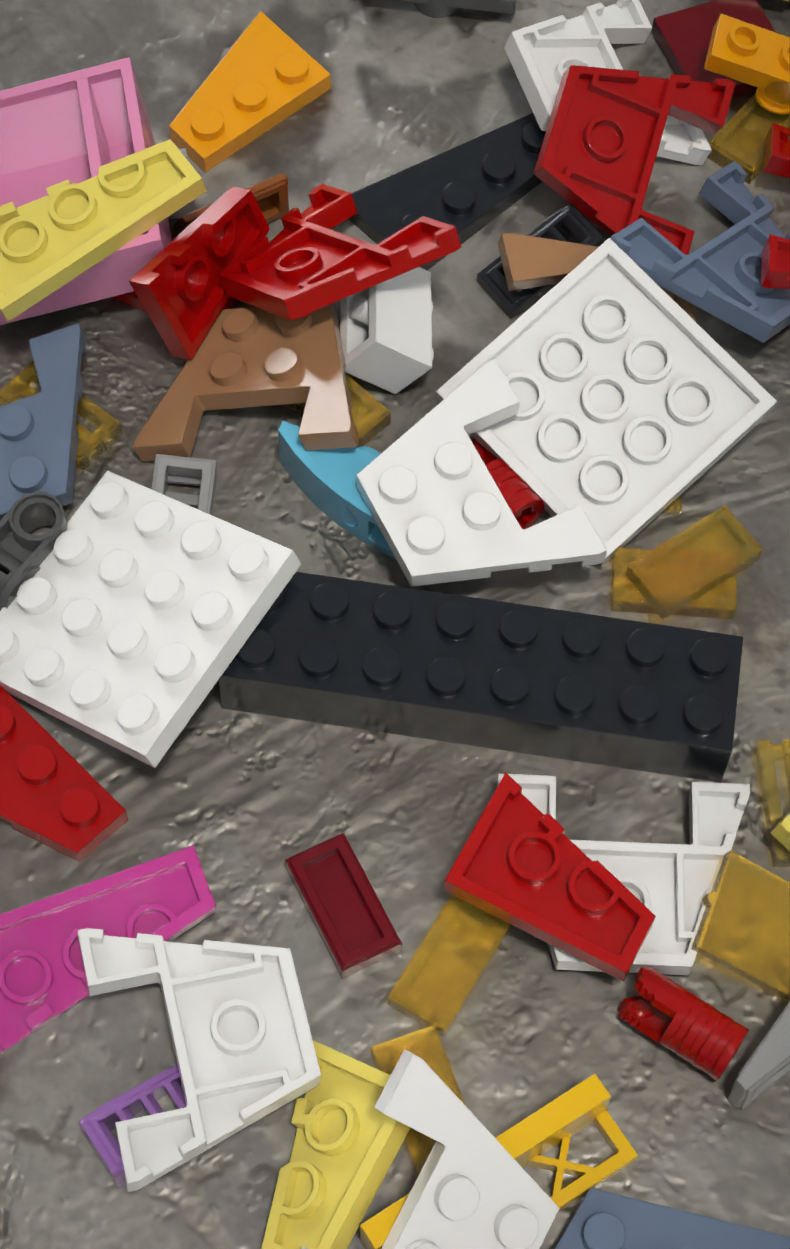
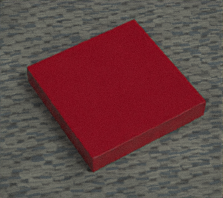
M714 0L653 19L652 33L676 75L690 76L691 81L713 82L716 78L734 81L736 84L732 98L757 90L755 86L704 69L713 27L720 14L775 32L757 0Z

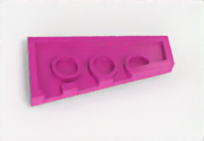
M194 845L0 914V1056L89 997L78 940V930L86 928L104 930V935L137 938V933L163 936V941L171 942L216 912V905Z

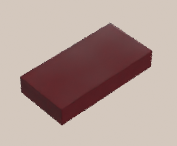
M344 833L285 859V868L342 979L402 951V942Z

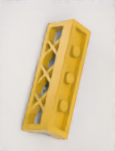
M596 1074L585 1079L496 1137L497 1141L522 1168L532 1166L556 1172L550 1198L560 1208L558 1212L587 1194L590 1188H596L634 1163L638 1158V1154L608 1113L607 1107L611 1095ZM592 1123L595 1124L615 1153V1155L596 1167L566 1161L570 1137ZM561 1144L558 1159L543 1156ZM564 1174L580 1177L561 1189ZM409 1194L360 1225V1241L365 1249L382 1248Z

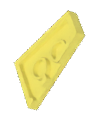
M313 1040L321 1072L320 1085L306 1092L305 1098L296 1099L291 1123L297 1127L290 1161L280 1168L261 1249H301L302 1246L309 1249L348 1248L410 1130V1127L375 1108L391 1075Z

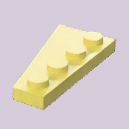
M171 139L103 165L98 169V176L83 182L70 184L69 180H65L47 187V196L17 208L13 201L0 206V312L7 322L11 321L207 192L202 177Z

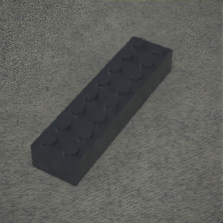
M296 572L219 678V688L223 709L721 783L733 748L743 637Z

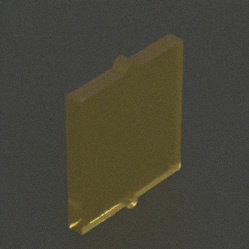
M729 851L724 854L712 891L705 894L702 898L706 908L691 949L790 1002V882L739 854Z

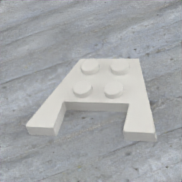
M617 0L616 4L607 7L600 2L586 7L583 15L568 20L561 15L511 32L504 49L542 131L547 130L563 73L571 65L623 70L611 44L645 43L652 30V26L639 0ZM668 115L657 156L693 165H703L712 149L702 129Z
M495 359L486 362L357 474V488L411 587L491 577V572L526 568L528 573L551 570L554 564L581 561L582 566H590L605 561L607 549L581 505L527 529H522L468 435L519 414L520 401Z
M498 773L497 787L504 774ZM508 774L522 787V794L544 815L549 813L556 820V776ZM691 782L688 792L690 845L571 840L592 861L598 860L656 916L653 926L629 973H638L641 967L650 966L661 974H690L750 795V784ZM548 944L556 970L603 972Z
M86 928L78 930V940L89 996L153 983L161 985L186 1103L185 1108L115 1122L128 1192L141 1189L320 1085L321 1072L290 948L204 940L203 945L163 941V936L137 933V938L104 935V930Z
M404 1049L375 1108L383 1114L436 1140V1143L381 1249H540L560 1208L429 1065L419 1056Z

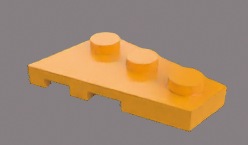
M260 11L169 125L170 139L179 149L186 148L187 156L206 173L330 90L331 74Z

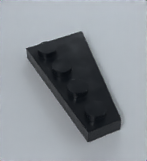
M531 113L351 193L357 214L348 218V220L378 244L420 217L425 216L456 226L460 243L463 244L543 182L533 173L546 131L540 129L534 114ZM446 256L420 267L428 271Z

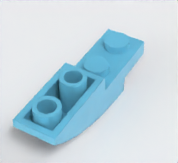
M282 421L278 429L280 463L294 483L314 505L340 527L362 542L396 559L357 488V474L381 453L366 446L306 451L298 436L300 427Z

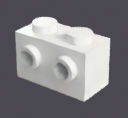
M417 267L340 300V336L346 364L344 372L393 394H397L432 368L434 351L432 348L433 302L431 300V272Z

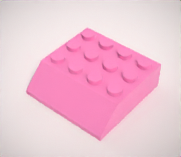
M130 57L0 91V206L13 201L17 208L48 195L47 187L65 180H69L70 184L83 182L98 176L99 167L155 145ZM168 217L11 321L7 322L0 312V325L133 292L134 290L129 280L172 242Z

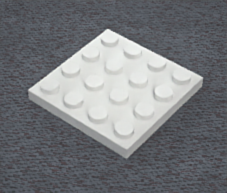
M610 238L436 391V400L440 403L486 362L493 359L497 361L520 401L519 414L471 435L495 457L501 458L543 500L544 509L552 517L579 505L582 506L607 549L605 561L599 563L601 567L769 415L777 404V401Z
M107 471L68 521L67 531L63 532L56 539L53 551L39 566L41 569L33 578L25 580L20 585L14 601L8 608L3 607L0 611V686L13 696L156 768L301 566V562L294 551Z

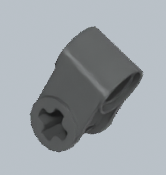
M32 492L23 495L0 520L1 608H8L17 597L20 585L25 580L27 581L36 575L41 569L39 566L53 551L56 539L63 532L67 531L68 522L62 503L51 494ZM41 526L53 527L45 534H30L33 530Z

